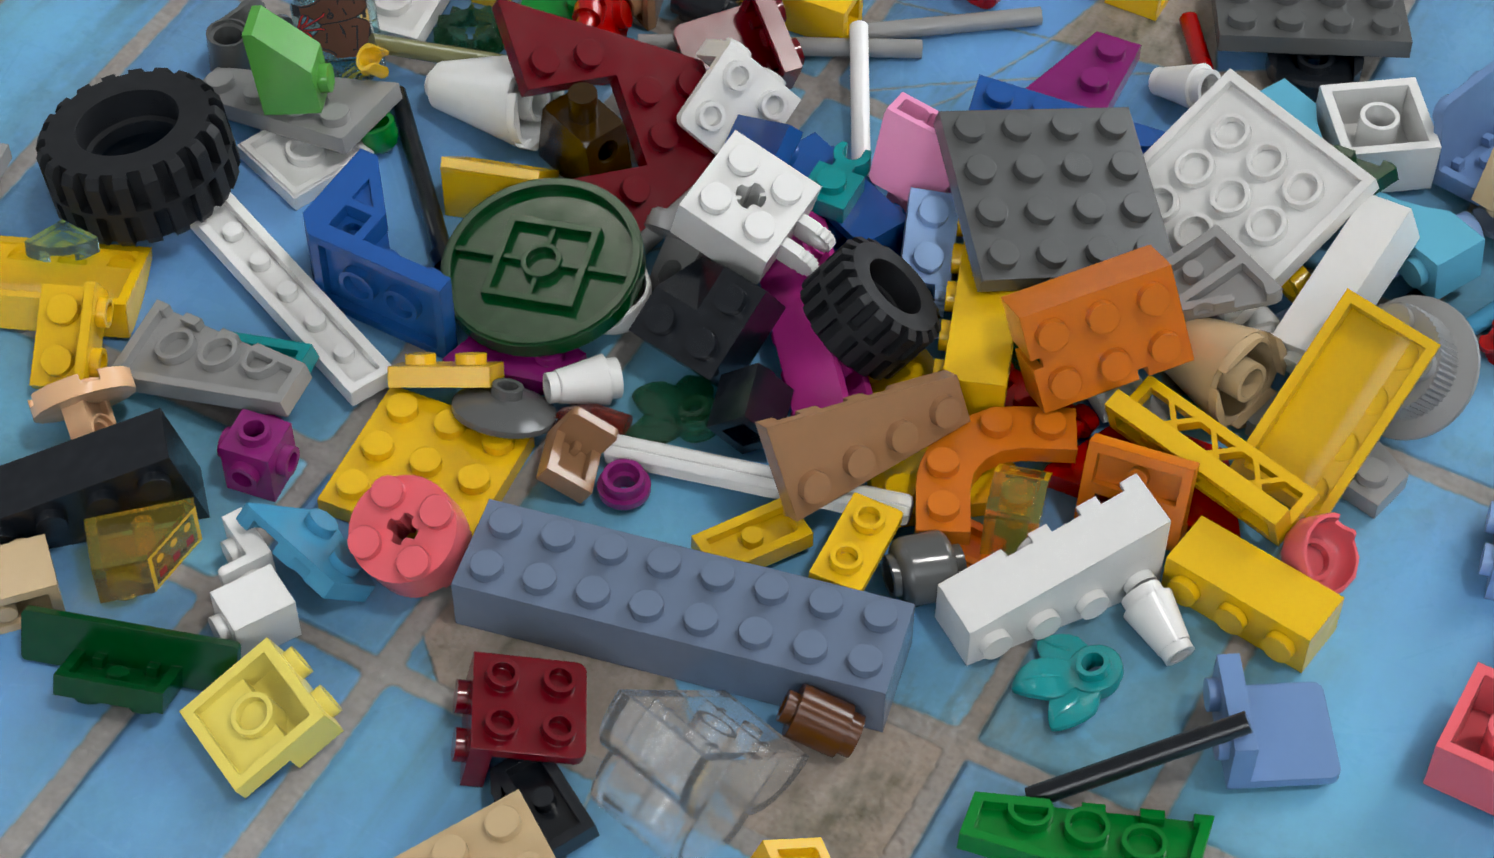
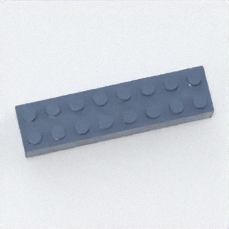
M489 499L451 583L455 622L457 624L778 706L781 705L789 689L798 692L801 686L806 683L854 704L855 712L866 716L864 728L880 732L884 730L913 636L915 604L492 499Z

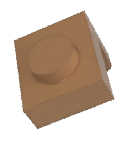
M573 407L547 432L536 479L581 504L593 492L601 454L617 440L618 429L581 407Z

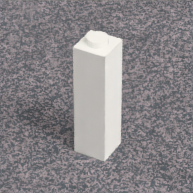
M1372 195L1352 213L1272 333L1282 340L1287 349V355L1284 357L1288 373H1292L1347 288L1374 305L1378 303L1420 239L1412 208Z

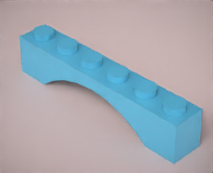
M1284 78L1261 90L1267 97L1322 137L1317 122L1316 103ZM1383 192L1375 195L1412 208L1420 239L1398 271L1411 287L1417 288L1426 296L1441 299L1481 275L1485 238L1449 210L1429 208L1399 200Z

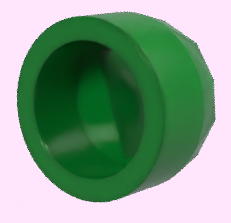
M388 112L361 139V142L373 150L374 154H385L392 151L397 144L399 133L394 116Z

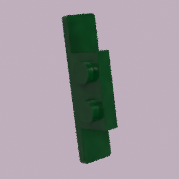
M28 605L21 613L22 657L26 660L60 665L53 674V695L74 698L82 704L103 703L129 708L132 712L138 714H163L182 687L204 691L241 659V644L238 641Z

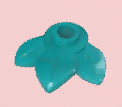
M1062 633L1054 634L1037 641V650L1040 658L1031 660L1021 667L1013 680L1012 691L1024 697L1049 701L1048 723L1050 730L1053 732L1062 731L1086 722L1096 714L1100 700L1109 697L1118 689L1124 675V666L1120 655L1111 647L1105 645L1088 646L1077 636ZM1102 666L1096 671H1088L1091 668Z

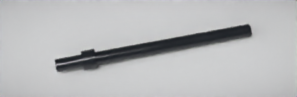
M400 86L402 99L392 108V113L398 127L400 141L432 250L429 254L431 267L441 272L442 256L448 243L449 235L406 89Z

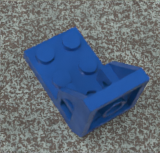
M360 148L302 213L313 281L345 315L427 352H435L436 356L444 358L458 346L451 278L435 268L422 266L390 249L378 155Z

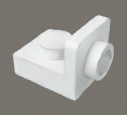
M241 507L222 516L227 539L221 541L220 544L228 564L218 569L221 587L268 564H271L276 571L272 552L256 528L245 530L236 520V517L242 510Z

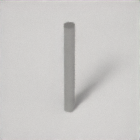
M1038 6L870 22L867 24L869 38L902 39L1042 25L1043 16L1041 7Z

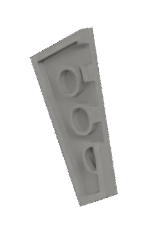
M216 67L203 79L220 96L228 120L342 154H347L402 99L399 83L335 77L334 90L332 93L327 94L322 113L264 115L251 70Z
M158 299L112 365L130 367L136 392L236 409H247L284 417L290 415L312 379L305 363L259 343L253 346L240 340L238 334L222 328L220 331L205 326L202 318L188 312L183 316L175 313L169 304Z

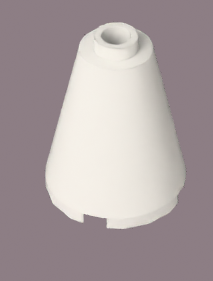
M507 55L440 61L429 71L424 85L425 93L433 108L515 147L536 151L539 148L542 109L549 102L564 95V91L521 98Z

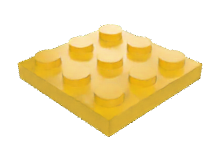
M389 388L317 498L318 508L327 511L334 518L349 523L357 502L371 488L375 480L386 475H415L426 478L438 485L460 506L468 520L473 536L489 499L500 502L503 500L535 447L534 437L508 439L479 433L460 423L454 417L450 404L403 388ZM418 530L415 533H410L407 538L414 539Z

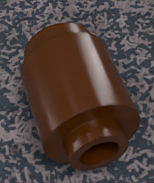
M804 683L798 692L791 689L788 690L778 710L776 721L784 724L782 729L783 737L831 758L836 754L849 758L860 739L866 716L855 712L854 704Z

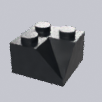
M700 257L656 286L629 328V331L654 349L718 387L721 374L751 364L786 307L768 291L728 267Z

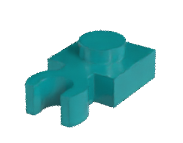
M841 141L835 146L833 165L819 160L808 177L822 186L812 212L842 224L864 192L865 177L871 169L872 154L870 150L866 149L860 158L848 159V143L845 141Z

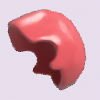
M1336 512L1302 518L1285 535L1280 554L1281 561L1338 594L1342 593L1356 578L1360 557L1355 543L1356 531L1338 521L1340 514Z

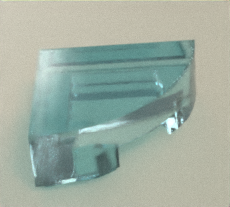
M63 219L24 241L26 256L43 262H51L50 256L75 254V260L77 261L100 252L97 236Z

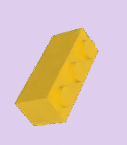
M1204 516L1197 520L1166 557L1161 581L1164 588L1172 589L1176 603L1192 608L1214 621L1223 631L1243 638L1263 650L1272 660L1285 663L1300 673L1304 671L1335 632L1345 598Z

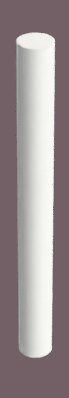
M861 20L854 21L849 26L852 160L860 158L866 149L871 151L868 24Z

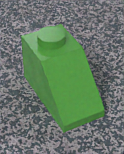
M262 5L251 6L241 36L264 115L322 113L327 94L332 93L334 90L335 76L332 64L325 63L321 44Z

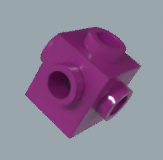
M247 409L241 410L232 427L228 426L223 430L217 445V455L222 461L227 488L272 502L277 501L289 478L294 474L300 457V450L295 446L292 423L284 421L276 415L260 414Z

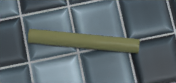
M371 33L368 43L388 50L389 56L433 63L504 55Z

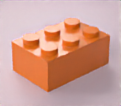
M1151 245L1001 297L1012 340L1019 347L1015 351L1026 391L1044 413L1140 380L1139 369L1143 368L1151 376L1194 360L1172 265Z

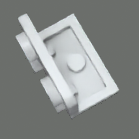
M727 38V40L706 39L696 56L705 62L709 68L677 114L678 125L714 155H717L725 144L738 115L786 123L801 101L798 96L785 86L786 82L780 75L768 68L762 67L751 58L752 53L748 48L732 38Z

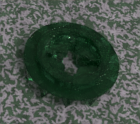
M472 2L467 9L452 6L450 15H439L437 27L433 28L434 43L498 54L505 48L491 5L481 9H477ZM468 27H476L473 39H468V34H466Z

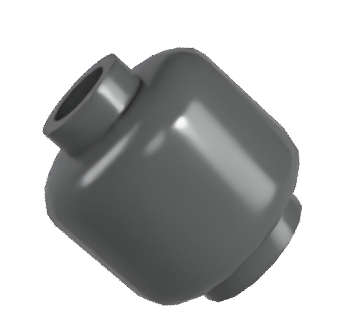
M928 530L898 537L889 546L888 554L883 555L881 559L882 576L889 595L892 598L899 597L901 601L913 603L915 607L936 603L938 584L967 568L961 546L958 543L951 544L946 535L939 530Z

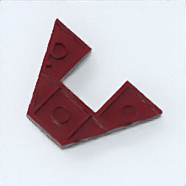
M497 0L492 6V11L521 98L565 91L572 85L580 82L592 85L610 83L638 167L574 179L594 184L616 196L632 213L640 232H642L646 228L644 222L651 209L657 206L667 209L696 183L716 156L677 123L678 112L706 73L703 61L512 1Z

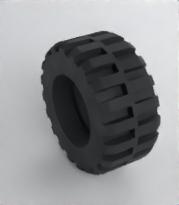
M155 67L153 71L145 72L142 68L128 70V74L116 77L115 74L103 77L101 78L102 82L93 86L87 84L78 89L77 95L69 99L66 97L57 105L56 114H49L37 139L36 159L57 214L63 224L70 227L71 231L86 239L91 238L99 244L111 245L114 241L118 242L121 246H136L138 241L159 242L163 241V236L174 232L179 235L190 230L191 224L196 221L202 223L213 214L215 206L221 207L229 197L231 189L234 188L240 172L239 152L220 96L214 92V89L209 84L181 70L173 73L168 68Z

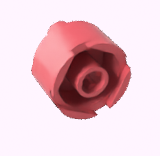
M386 475L375 480L371 488L357 502L349 522L347 544L357 563L384 587L404 597L420 598L429 596V593L451 585L471 541L472 532L460 506L432 481L415 475ZM418 530L414 539L407 538L410 533H415Z

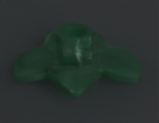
M695 375L684 376L676 385L658 381L638 387L632 393V399L635 406L644 415L627 430L626 436L664 444L678 437L691 443H699L711 439L716 434L706 427L714 402V387L706 379Z

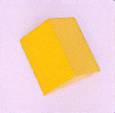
M441 156L440 169L445 215L464 218L475 206L491 195L522 182L543 178H558L559 170L468 156Z

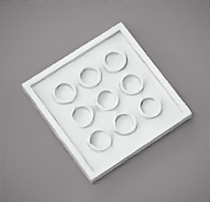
M1231 68L1143 154L1173 254L1215 225H1218L1280 286L1350 218L1353 212L1379 189L1376 178ZM1260 307L1212 317L1243 325Z

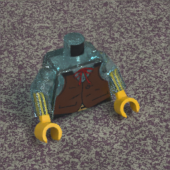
M294 0L290 4L293 26L321 44L325 63L332 64L335 77L372 80L374 77L384 79L388 76L389 69L386 66L385 56L389 54V51L368 43L371 33L381 34L375 0Z

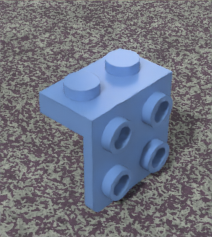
M1494 60L1480 71H1475L1466 82L1453 92L1441 97L1432 115L1435 121L1434 133L1437 134L1442 146L1432 183L1476 206H1479V204L1471 200L1494 148Z
M1240 653L1217 654L1212 677L1204 678L1203 682L1205 709L1207 712H1212L1213 721L1245 711L1253 730L1251 734L1213 747L1215 760H1221L1226 789L1335 783L1339 778L1341 767L1322 686L1316 682L1246 685Z

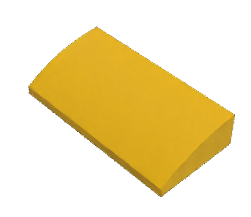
M0 235V328L36 331L42 283L84 286L86 281L97 282L109 292L108 297H111L113 300L114 313L110 328H104L103 336L130 338L147 287L153 256L152 247L121 246L117 244L105 245L91 242Z
M1348 288L1246 441L1319 492L1320 500L1304 518L1332 512L1441 347L1437 342ZM1244 458L1234 459L1230 468L1247 480H1255L1254 466ZM1260 470L1261 479L1271 478ZM1287 488L1264 491L1288 509H1291L1300 499Z

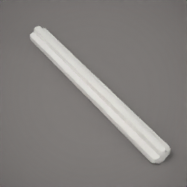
M620 434L617 435V440L604 451V458L607 464L618 459H630L639 463L648 473L772 499L780 498L769 465ZM861 484L820 508L843 513L852 495L856 492L902 511L901 526L908 525L911 519L914 502L910 494Z

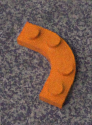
M1033 406L990 407L984 411L969 415L970 422L930 444L919 464L916 477L914 500L915 533L939 530L946 535L951 544L970 545V494L973 484L985 471L998 466L999 463L1019 461L1075 463L1078 450L1076 408H1059L1044 413L1040 407Z

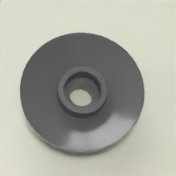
M510 378L495 379L490 388H463L453 396L451 411L460 423L479 433L499 438L525 439L543 435L555 425L557 418L556 408L553 404H548L545 397L524 388L522 383Z

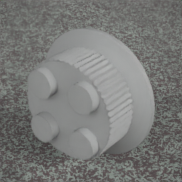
M1411 295L1399 297L1384 304L1380 303L1379 308L1441 345L1382 437L1403 441L1428 437L1450 425L1463 412L1474 394L1481 365L1477 337L1466 318L1457 309L1439 299L1429 296Z

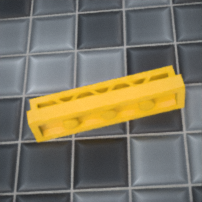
M1148 375L1130 396L1117 389L1104 404L1110 427L1133 444L1200 463L1195 488L1278 547L1284 541L1286 533L1300 519L1304 518L1320 500L1318 491L1152 375ZM1153 394L1169 406L1171 420H1162L1145 408L1143 404ZM1176 411L1183 415L1185 418L1177 419ZM1203 429L1211 435L1213 450L1203 449L1179 431ZM1218 441L1228 448L1219 449ZM1244 458L1254 466L1255 480H1247L1222 461ZM1260 470L1271 478L1261 479ZM1287 488L1300 499L1289 510L1264 491Z

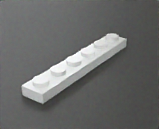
M231 192L221 207H214L213 214L202 223L196 221L190 225L194 233L293 341L313 345L319 355L315 366L352 406L388 387L387 366H391V364Z

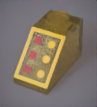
M1002 463L998 464L993 474L984 514L980 554L991 555L1001 549L1009 556L1017 551L1019 545L1028 537V533L1042 526L1052 479L1051 472Z
M194 497L84 519L91 571L100 603L115 600L126 601L140 595L155 593L202 540Z

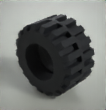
M854 237L852 240H847L802 283L803 290L800 291V298L804 304L802 308L805 316L811 323L813 331L839 361L847 367H851L862 376L866 377L868 375L874 380H882L883 378L888 380L929 346L941 331L939 309L924 281L902 257L876 240L870 238L866 240L863 237Z

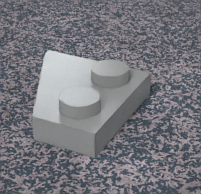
M1215 225L1166 258L1172 265L1185 322L1273 305L1282 300L1283 288L1218 225Z

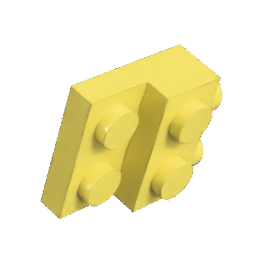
M268 637L179 711L235 792L245 799L289 761L301 768L344 731L334 718L342 711L340 705L322 685L317 686L313 690L305 679L313 672L308 662L294 647L290 646L286 651H283Z

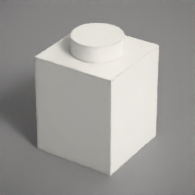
M271 564L210 592L215 614L208 617L211 631L216 638L238 641L241 644V658L266 637L279 646L302 635L296 602Z

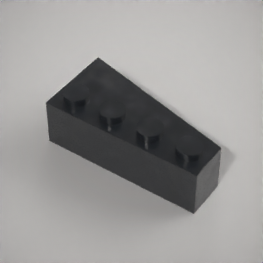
M161 408L0 466V545L19 538H29L45 534L49 549L179 524L194 506L198 520L210 518L201 468ZM193 514L185 522L194 521Z

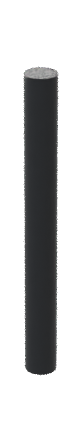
M1242 711L1025 787V794L1027 797L1050 799L1053 803L1251 734L1253 730L1246 712Z

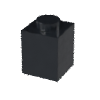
M759 362L721 374L706 428L741 454L762 449L763 445L755 422L771 417L776 420L787 418L794 389L779 379L771 369L761 365Z

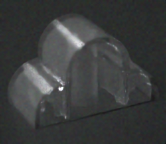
M619 689L607 708L600 726L599 740L608 752L594 776L591 786V798L595 804L661 858H714L732 841L749 815L756 814L768 807L791 785L810 757L726 690Z

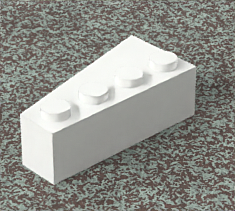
M1137 473L1119 483L1123 491L1122 493L1102 504L1096 496L1076 507L1079 514L1078 517L1056 530L1051 531L1048 525L1045 524L1028 533V537L1013 554L1008 556L1006 552L1000 549L938 584L935 618L966 666L983 659H996L1014 646L1031 639H1044L1054 634L1060 627L1082 618L1085 620L1093 619L1102 614L1107 608L1121 603L1125 595L1135 587L1150 580L1160 581L1171 520Z

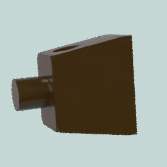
M586 82L576 83L568 89L567 93L549 102L542 109L538 153L553 169L559 170V174L563 178L574 179L632 168L626 127L622 119L598 99V92L594 85Z

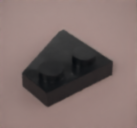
M507 758L490 768L491 795L494 802L519 789L556 858H563L600 836L595 823L556 763Z

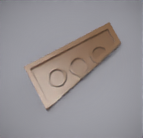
M942 370L888 385L885 391L870 395L858 393L844 397L843 402L823 408L811 406L795 411V415L780 420L771 417L757 421L755 424L785 514L798 522L971 420L957 375L947 370Z

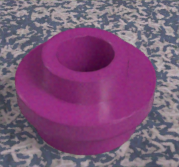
M618 459L609 463L600 474L597 481L598 496L604 504L613 509H634L641 506L650 496L651 480L647 472L636 461Z

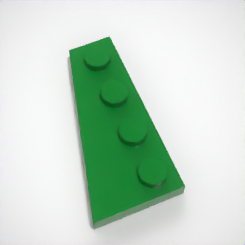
M975 791L959 832L957 849L987 858H1203L1215 816L1194 814L1192 821L1166 819L1164 810L1140 808L1139 816L1107 813L1105 804L1082 802L1081 807L1074 809L1054 807L1052 801L1046 798Z

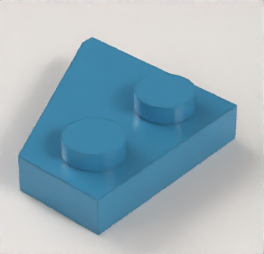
M246 502L236 517L238 523L245 530L254 527L263 528L279 542L272 553L287 567L296 571L303 578L304 582L323 599L365 602L375 589L376 585L368 573L357 563L348 549L347 541L339 531L337 521L327 511L318 508L303 509Z

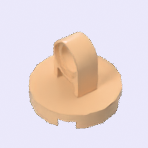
M111 366L99 368L97 371L100 379L98 377H91L80 380L78 374L48 384L31 394L32 400L27 401L34 422L44 424L65 421L71 440L117 424L111 406L129 398L136 392L130 367Z

